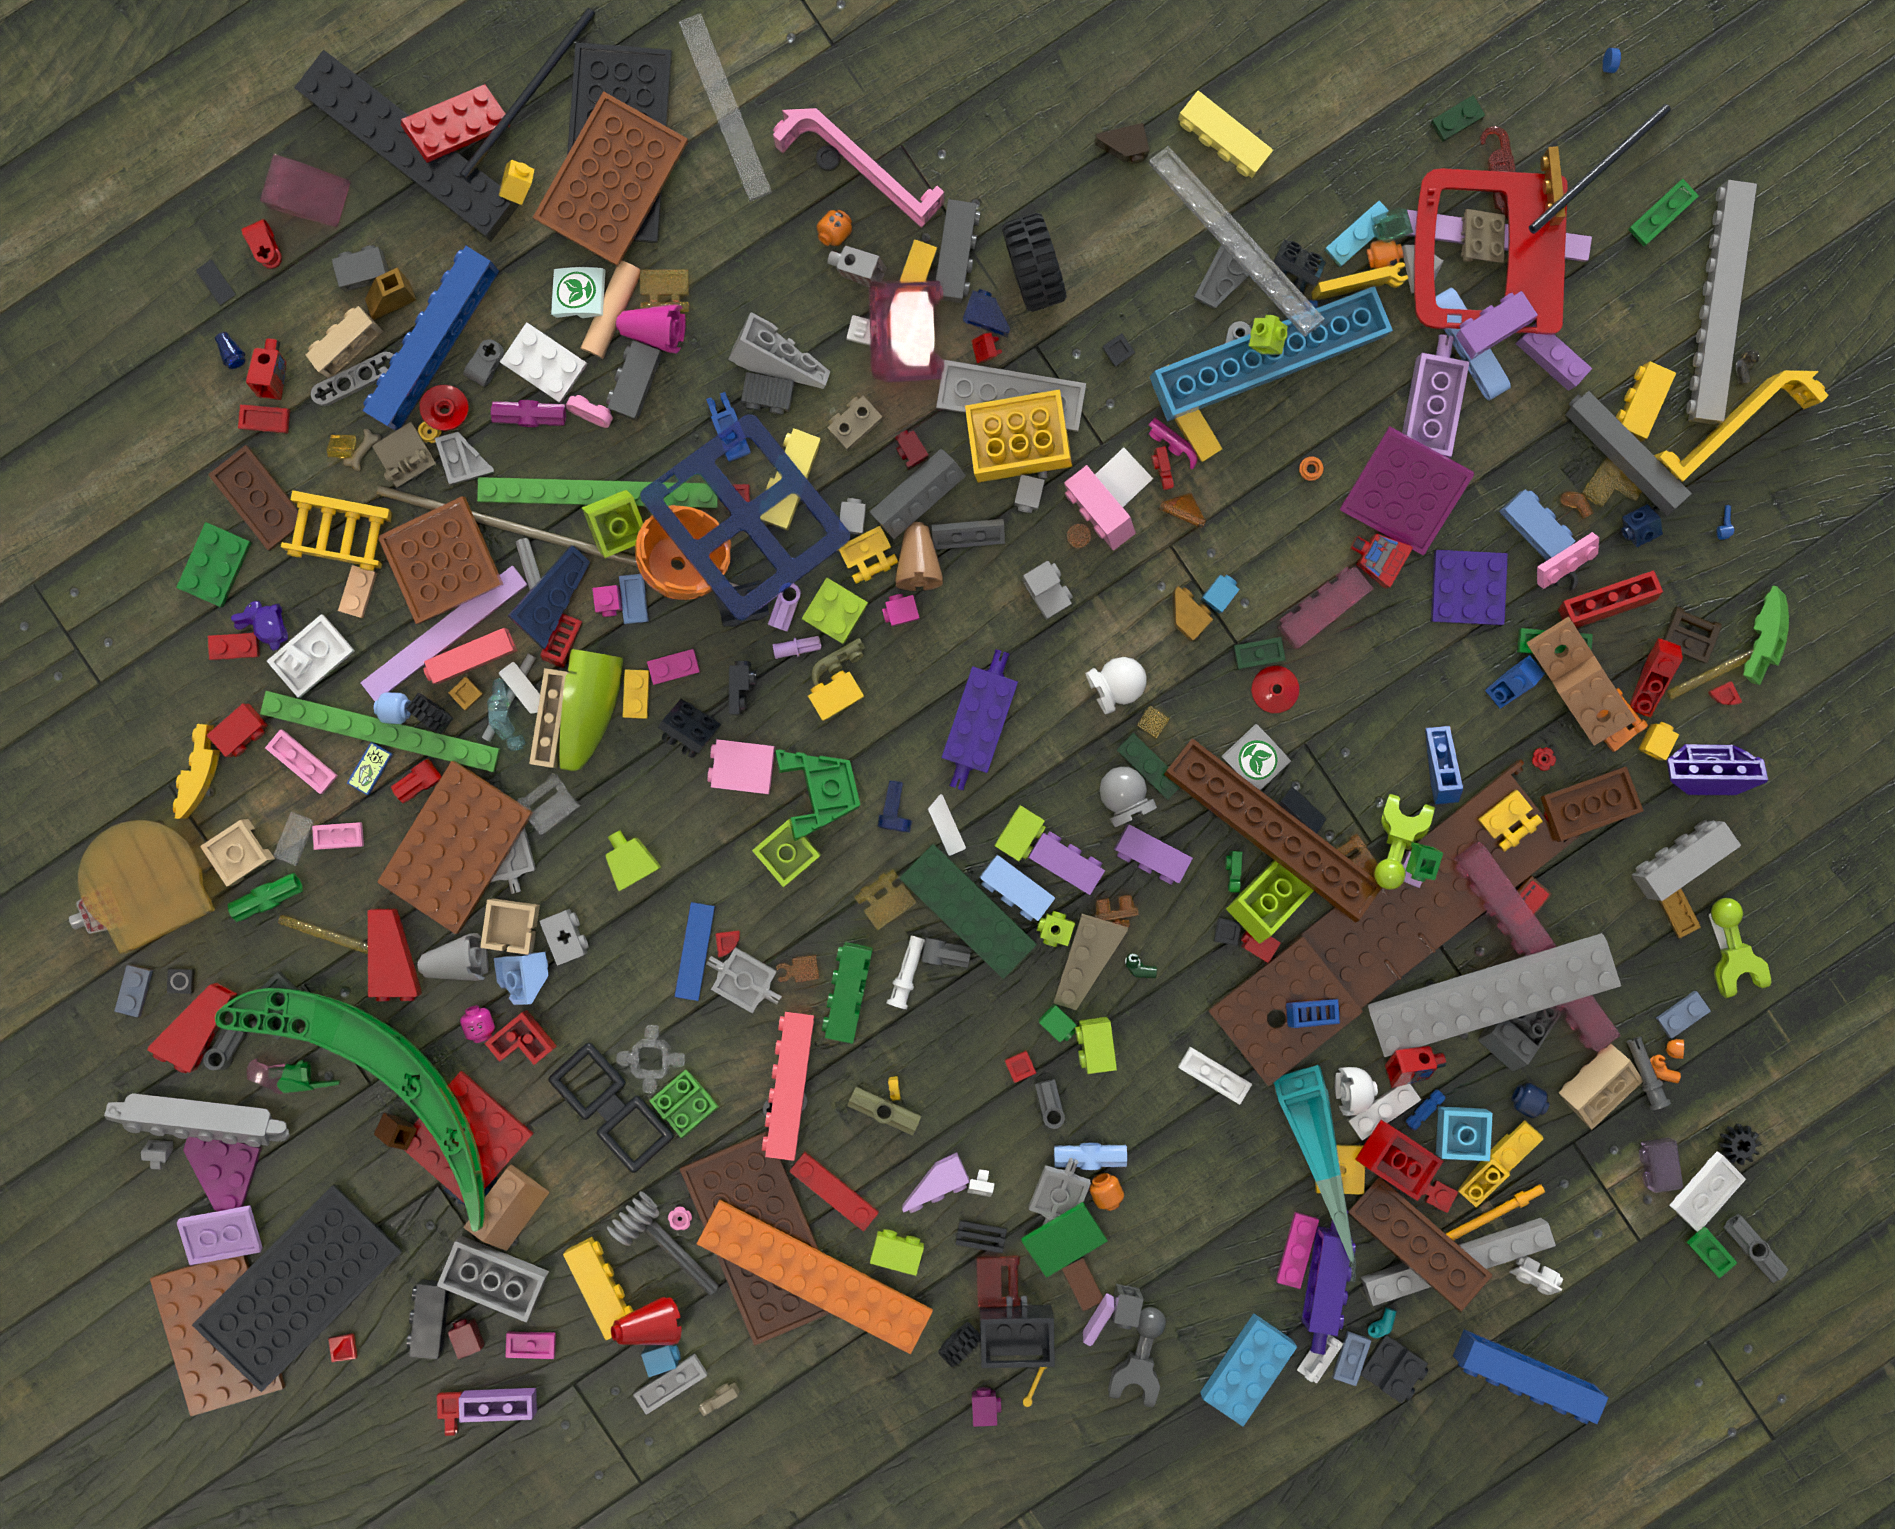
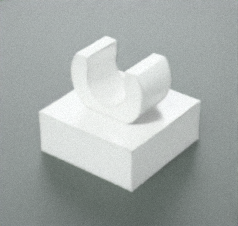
M852 315L847 340L870 346L876 321Z
M290 645L277 665L294 678L299 679L312 659L294 645Z
M979 1169L977 1180H970L967 1193L991 1197L994 1183L987 1182L989 1171Z

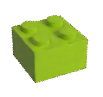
M627 490L582 507L597 549L604 558L635 546L643 521L633 495Z
M826 578L803 615L802 620L844 645L869 604L829 578Z
M790 819L752 850L783 887L821 856L820 852L806 836L794 841Z
M1107 1017L1079 1020V1027H1075L1078 1044H1082V1050L1078 1051L1081 1067L1085 1068L1088 1074L1117 1070L1110 1020Z

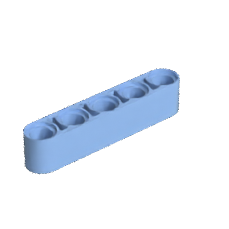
M1449 288L1436 296V304L1440 308L1467 310L1453 288ZM1447 315V322L1461 323V316ZM1444 329L1448 337L1449 335L1454 337L1453 346L1461 359L1469 362L1468 371L1487 400H1491L1511 388L1506 374L1491 349L1471 360L1456 337L1460 329Z

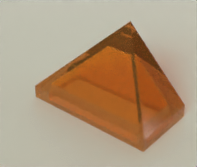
M1192 493L1163 501L1158 507L1159 510L1199 528H1202L1206 523Z

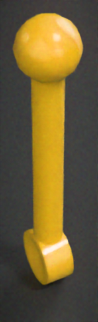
M1047 1367L1039 1368L1028 1396L1023 1398V1405L1025 1407L1032 1405L1031 1398L1043 1371Z

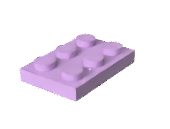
M251 1206L180 1218L177 1222L189 1265L259 1253L263 1248Z

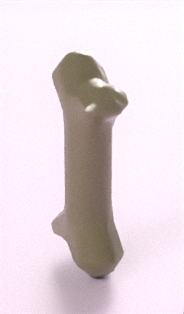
M364 429L363 442L351 456L343 458V465L346 467L352 466L355 471H361V459L371 446L382 440L381 435L372 434L369 429Z

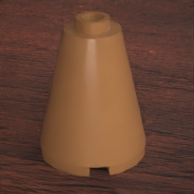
M913 522L904 532L895 578L897 588L909 591H916V587L922 586L923 590L938 588L943 584V576L929 527L924 526L922 522Z

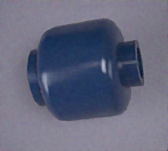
M1532 1083L1518 1085L1511 1098V1101L1514 1102L1515 1110L1529 1118H1536L1540 1114L1544 1115L1550 1105L1547 1102L1548 1095L1546 1091Z

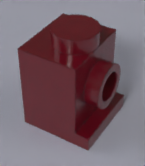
M905 430L895 437L899 445L896 450L902 460H908L905 463L908 470L929 458L914 430L910 433Z

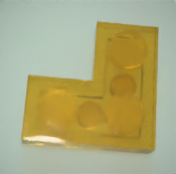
M1606 457L1581 494L1599 507H1603L1615 489L1632 501H1636L1642 491Z

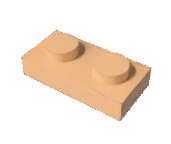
M352 565L338 611L363 618L377 573Z

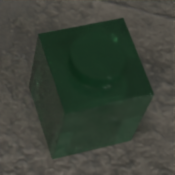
M1398 207L1373 217L1374 225H1372L1374 236L1385 243L1413 233L1407 209Z

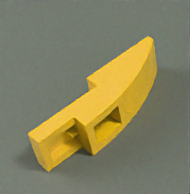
M197 724V728L193 730L192 742H194V750L189 756L191 771L181 770V775H178L176 780V788L179 790L178 797L173 803V812L177 819L188 818L203 800L215 775L220 750L211 749L212 741L207 737V734L213 730L214 725Z
M1524 1120L1510 1135L1506 1134L1491 1149L1490 1161H1480L1458 1191L1477 1207L1510 1176V1171L1543 1140V1136Z

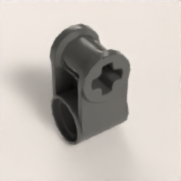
M484 340L473 358L468 362L463 375L480 386L487 387L504 356L503 347L494 340ZM488 348H491V349L494 348V350L496 351V354H495V355H491V354L489 355V353L487 352V349H488Z

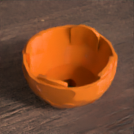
M666 506L645 520L640 528L635 543L636 562L640 574L655 591L672 599H695L708 594L723 581V577L730 564L731 541L717 520L702 510L686 506ZM679 560L683 563L684 568L676 570L672 567L671 562Z

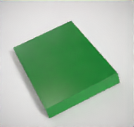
M1083 1202L1021 1238L1022 1243L1046 1278L1108 1241Z

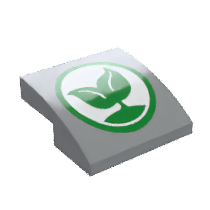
M1257 724L1221 756L1234 771L1259 790L1291 762Z

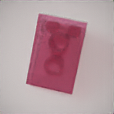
M273 154L260 201L268 208L337 228L350 181L301 162Z

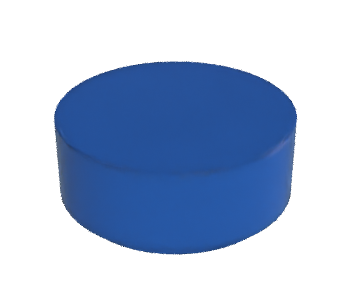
M1608 48L1603 58L1604 72L1615 73L1618 70L1621 61L1619 49Z

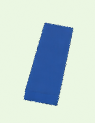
M691 902L675 997L699 1001L715 906Z

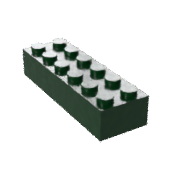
M934 843L900 876V879L1001 978L1004 979L1037 945Z

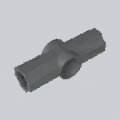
M1738 1214L1731 1217L1726 1222L1723 1228L1741 1247L1743 1253L1750 1257L1772 1283L1781 1280L1786 1275L1788 1268L1774 1254L1768 1243L1759 1237L1741 1215ZM1759 1243V1250L1756 1253H1752L1753 1246Z

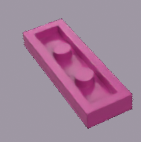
M1294 1212L1276 1279L1277 1283L1298 1289L1301 1288L1319 1222L1318 1218Z

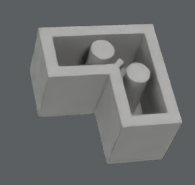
M1049 561L1026 573L1021 579L1046 620L1072 604L1070 599L1073 598L1066 586L1061 587L1059 578L1062 575L1055 563L1051 565Z

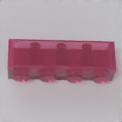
M1356 566L1351 569L1345 567L1336 574L1338 579L1332 584L1329 581L1317 589L1320 594L1313 599L1310 596L1299 604L1301 609L1294 614L1290 611L1280 619L1282 624L1277 628L1294 649L1300 648L1374 589Z

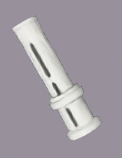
M911 935L898 979L895 978L893 980L894 988L891 998L886 1002L887 1004L907 1010V999L910 990L914 988L912 981L925 939Z

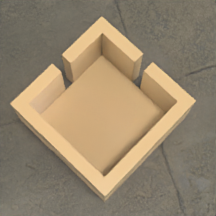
M495 898L488 899L480 948L499 951L507 949V952L527 955L533 953L536 931H532V928L537 927L540 905Z

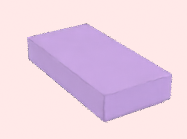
M1106 1293L1083 1330V1343L1089 1346L1094 1344L1115 1310L1113 1296Z

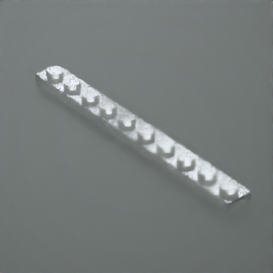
M1169 146L1150 159L1149 165L1304 337L1324 322L1325 318Z

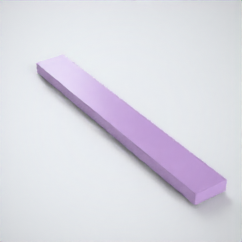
M1406 209L1401 211L1398 235L1415 237L1417 211ZM1437 214L1435 240L1465 244L1461 242V239L1465 238V236L1461 235L1463 225L1461 217ZM1505 224L1504 250H1507V251H1508V224ZM1566 233L1565 259L1587 262L1589 260L1592 237Z
M511 566L500 574L504 585L460 605L364 679L361 684L373 700L376 701L381 694L392 691L425 665L424 661L440 654L528 586L516 568Z

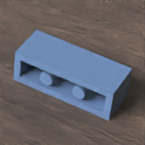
M1525 489L1520 491L1499 512L1548 561L1570 547L1575 540L1571 537L1573 535L1572 532L1555 520V514L1548 508L1544 509L1538 503L1540 500L1537 495Z

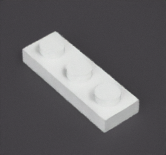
M1411 1084L1395 1087L1373 1101L1368 1110L1361 1114L1353 1115L1347 1120L1359 1138L1364 1140L1372 1134L1380 1120L1389 1123L1421 1099Z

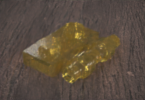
M640 270L641 296H650V302H641L640 308L675 304L682 306L683 309H680V312H689V302H680V296L689 295V271ZM658 296H671V302H658Z
M894 869L887 874L883 873L878 877L879 880L869 887L867 885L861 889L862 892L854 897L859 905L865 900L869 901L871 906L866 908L864 912L877 930L917 903L903 883L896 888L892 885L891 882L898 878ZM885 887L889 893L877 901L874 894Z

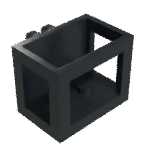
M1012 1296L1006 1297V1306H979L981 1368L1055 1367L1054 1316L1051 1305H1027V1296H1021L1020 1305H1013ZM1043 1355V1360L991 1361L990 1356Z

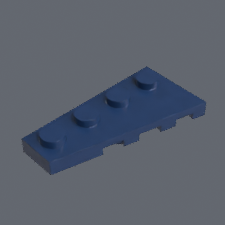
M573 545L562 554L508 615L542 649L546 648L552 632L555 631L559 623L558 620L564 609L567 608L571 595L580 583L590 563Z

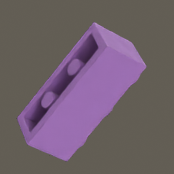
M1522 291L1516 295L1513 292L1500 300L1501 304L1494 308L1491 305L1480 312L1481 316L1473 321L1470 318L1459 326L1461 329L1456 337L1471 360L1529 325L1538 316Z
M1536 322L1530 327H1536ZM1524 333L1515 343L1568 391L1576 387L1592 369L1555 335Z
M1129 824L1124 828L1114 850L1118 851L1117 856L1127 862H1130L1131 859L1139 862L1138 868L1150 874L1152 870L1160 873L1159 879L1171 885L1174 881L1180 883L1193 859Z
M1050 831L1047 835L1042 833L1028 858L1090 895L1105 870L1100 868L1103 863L1091 856L1088 860L1080 856L1082 852L1080 849L1072 844H1069L1067 848L1059 843L1062 838Z
M536 1388L464 1390L459 1397V1422L532 1420L537 1413Z

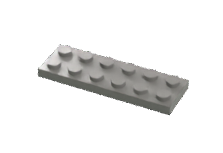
M944 360L936 408L966 413L965 405L1060 389L1066 428L1069 431L1078 432L1086 383Z

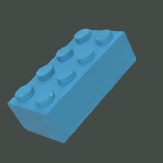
M1253 1313L1200 1391L1203 1400L1241 1426H1244L1296 1350L1295 1342Z

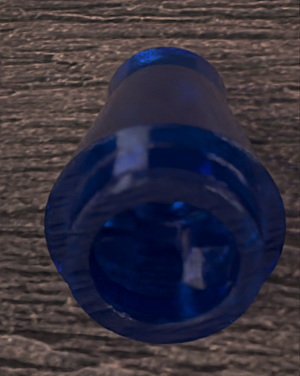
M227 332L216 335L215 341L217 342L223 364L229 369L241 367L246 362L244 351L233 341Z

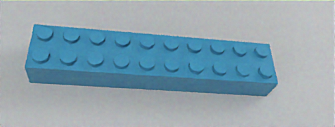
M1375 286L1282 321V323L1288 326L1287 338L1284 342L1282 354H1260L1249 347L1251 338L1249 334L1155 370L1149 378L1167 422L1386 337L1393 330Z

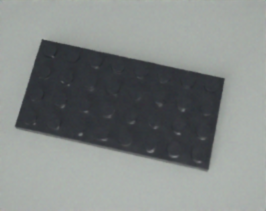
M576 43L567 155L603 91L667 127L672 50ZM662 190L633 240L634 242L658 243Z
M333 1184L192 1326L262 1392L403 1250Z

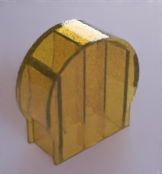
M135 820L112 826L92 841L81 859L78 872V886L82 901L89 913L107 928L120 954L123 952L126 954L215 911L203 886L202 867L194 848L183 836L162 824L152 821Z

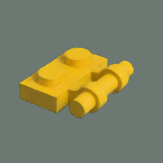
M881 526L838 546L848 569L857 565L860 570L852 575L856 584L863 580L866 582L872 579L871 576L883 570L886 572L891 569V566L898 563L895 554L886 558L883 553L890 549L891 546ZM877 556L879 562L866 567L864 561Z
M1518 790L1513 791L1478 819L1493 839L1497 838L1500 834L1504 836L1505 840L1499 844L1504 852L1510 847H1516L1520 843V839L1528 833L1532 834L1537 830L1536 827L1543 822L1538 815H1535L1530 820L1527 818L1526 814L1533 808ZM1519 820L1523 826L1514 833H1511L1508 828Z

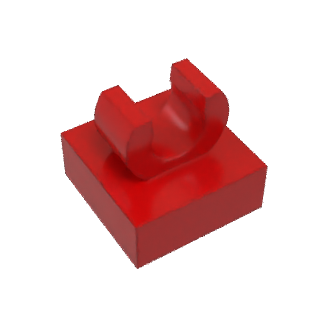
M985 333L971 340L977 363L987 362L1002 353V349L996 350L994 345L995 342L999 341V337H992V333Z

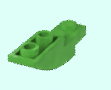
M1772 586L1771 591L1764 599L1761 613L1755 619L1754 630L1760 637L1755 641L1751 658L1744 666L1743 675L1751 683L1757 685L1761 684L1769 664L1779 666L1787 642L1789 629L1788 604L1786 595L1777 586Z

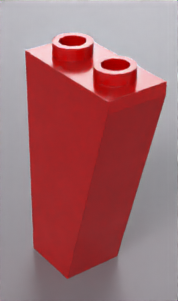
M398 909L368 910V997H375V1001H390V997H400V1001H414V997L422 995V991Z
M218 983L209 985L148 1047L147 1051L153 1053L152 1056L161 1062L168 1061L174 1064V1068L179 1072L191 1073L197 1070L220 1028L215 1022L217 1011L236 998L237 993Z

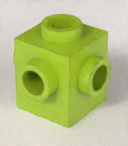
M1266 315L1265 318H1255L1250 332L1249 347L1260 354H1282L1284 342L1287 338L1288 326L1279 321L1280 318L1274 315Z
M1053 911L1052 915L1046 913L1045 918H1040L1036 931L1040 932L1039 936L1044 939V944L1057 947L1059 943L1068 946L1075 923L1065 919L1066 914ZM1057 925L1059 928L1057 932H1051V927Z

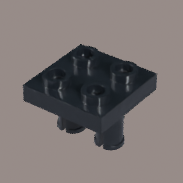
M1284 239L1273 261V264L1276 266L1269 276V280L1274 282L1277 275H1280L1276 284L1282 285L1288 272L1297 276L1290 287V291L1295 294L1300 286L1297 296L1302 297L1309 284L1314 286L1317 284L1326 261L1315 252L1309 253L1303 250L1297 242Z
M680 699L661 721L658 728L664 731L662 735L664 742L668 737H670L667 742L669 745H674L677 740L685 745L682 748V753L686 755L688 750H690L687 757L694 758L715 735L721 724L711 716L695 708L691 703Z

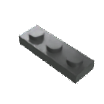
M1004 520L932 525L934 548L936 550L1005 544Z

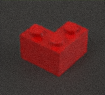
M528 1010L523 1011L485 1042V1045L499 1062L519 1047L533 1065L557 1047Z

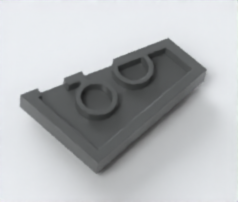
M1227 233L1193 299L1215 309L1269 257V254Z

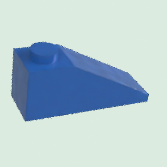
M1450 726L1426 728L1430 782L1435 804L1459 802L1463 785Z

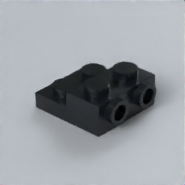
M735 661V665H729L730 715H743V710H747V696L743 695V691H752V686L757 684L756 672L752 671L751 662Z
M1384 1335L1364 1363L1360 1375L1402 1404L1404 1400L1409 1401L1414 1395L1415 1388L1413 1386L1417 1380L1422 1381L1428 1373L1426 1366L1428 1363L1424 1358L1389 1335Z

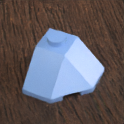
M545 952L494 958L497 983L501 988H506L509 991L511 1002L514 1005L532 1004L548 977V961Z

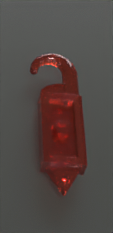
M1491 126L1485 129L1480 138L1481 144H1485L1489 134H1496L1499 137L1501 149L1494 151L1488 158L1489 171L1516 172L1507 132L1498 126ZM1493 192L1495 209H1499L1508 220L1505 194Z

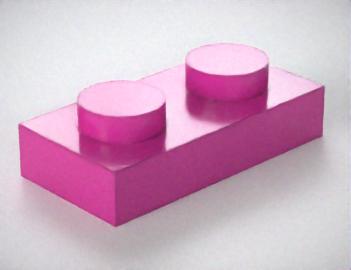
M694 649L647 661L653 685L700 673Z
M508 1331L506 1333V1358L554 1359L556 1333Z

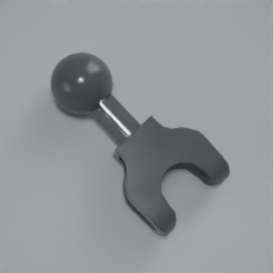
M1153 1307L1141 1310L1139 1325L1136 1327L1140 1334L1136 1352L1129 1351L1127 1359L1118 1363L1112 1369L1108 1386L1110 1398L1118 1399L1125 1386L1138 1384L1143 1388L1142 1398L1144 1406L1150 1408L1155 1406L1160 1384L1157 1374L1153 1370L1154 1361L1153 1357L1150 1356L1154 1338L1159 1337L1166 1327V1319L1160 1310Z

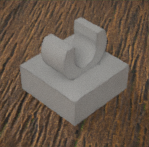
M148 1140L141 1151V1159L150 1161L151 1169L161 1170V1163H165L173 1151V1141Z

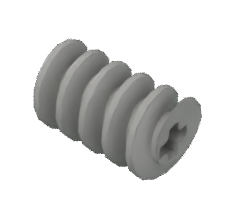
M642 1191L639 1192L641 1201L635 1198L632 1199L635 1205L634 1208L629 1205L625 1207L628 1211L627 1215L622 1212L619 1213L622 1221L613 1219L614 1229L607 1226L610 1234L617 1241L627 1246L633 1243L632 1238L637 1239L639 1237L638 1231L644 1232L646 1225H650L653 1222L652 1217L657 1218L659 1216L656 1204Z

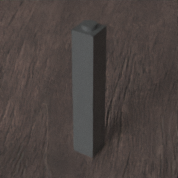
M1590 391L1583 397L1577 395L1568 404L1571 408L1565 415L1666 516H1669L1692 494Z

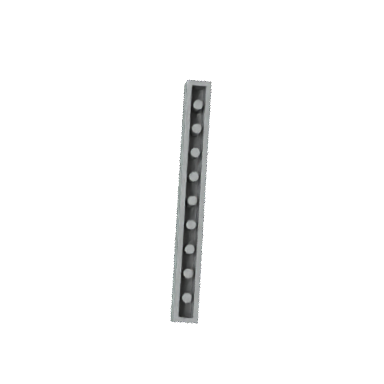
M1728 180L1718 187L1716 192L1718 208L1713 215L1712 223L1715 225V229L1709 241V248L1712 251L1711 258L1708 259L1706 264V272L1709 273L1708 280L1703 286L1705 302L1699 313L1702 323L1701 329L1698 330L1696 342L1699 345L1698 352L1695 353L1693 358L1695 374L1690 381L1692 396L1686 408V413L1689 414L1688 421L1717 425L1724 422L1757 188L1755 183Z

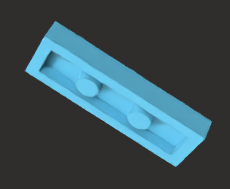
M1378 201L1328 245L1325 251L1341 267L1389 225L1395 217Z

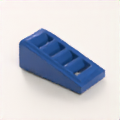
M1338 999L1286 1003L1288 1027L1300 1028L1340 1024ZM1329 1005L1330 1019H1326L1325 1006ZM1316 1006H1319L1320 1020H1317ZM1306 1007H1309L1310 1020L1308 1021L1306 1015Z

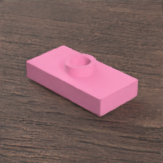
M362 822L312 826L314 850L364 846Z

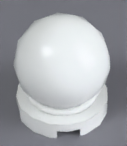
M1115 658L1104 665L1101 673L1097 672L1095 668L1086 673L1091 689L1095 687L1100 695V698L1096 700L1105 714L1115 711V703L1125 705L1134 702L1143 694L1146 688L1147 676L1141 664L1132 658Z

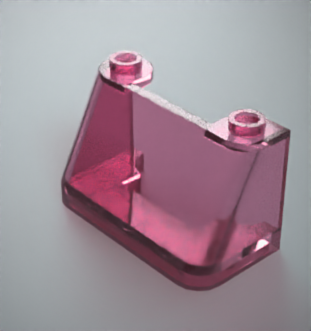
M907 280L872 281L870 283L871 371L875 379L884 382L942 379L944 361L937 353H934V305H937L939 300L943 298V289L940 281Z

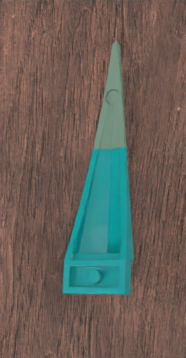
M1316 1065L1282 1075L1274 1082L1279 1103L1310 1167L1348 1258L1351 1262H1354L1329 1095L1321 1067Z

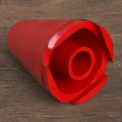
M659 1298L615 1320L610 1330L611 1337L619 1345L671 1346L678 1344L682 1332L681 1326L677 1327L676 1319L680 1318L678 1308L672 1298Z

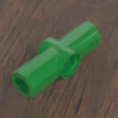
M295 873L289 874L273 883L269 882L251 890L250 894L228 903V911L235 922L243 921L258 912L268 911L280 905V902L303 892L302 883Z

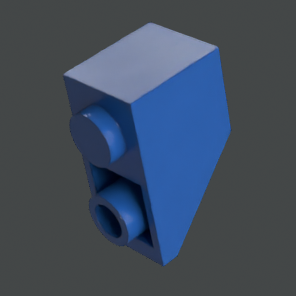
M1529 655L1509 669L1485 691L1498 707L1502 708L1534 687L1545 673Z

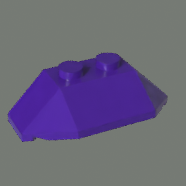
M1685 744L1667 759L1670 781L1688 795H1737L1768 781L1764 760L1759 757L1756 758L1749 752L1734 745Z

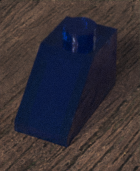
M979 289L977 292L973 290L963 316V322L1008 338L1010 328L996 298H993L992 294L988 291Z

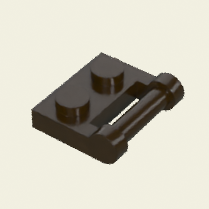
M1676 606L1671 614V620L1663 640L1680 645L1682 655L1705 664L1709 661L1722 624L1701 619L1684 612L1683 608ZM1680 621L1708 631V636L1705 637L1680 627Z

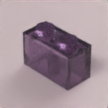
M1669 1137L1641 1141L1642 1149H1639V1157L1645 1167V1172L1642 1175L1644 1185L1654 1193L1683 1189L1677 1142Z

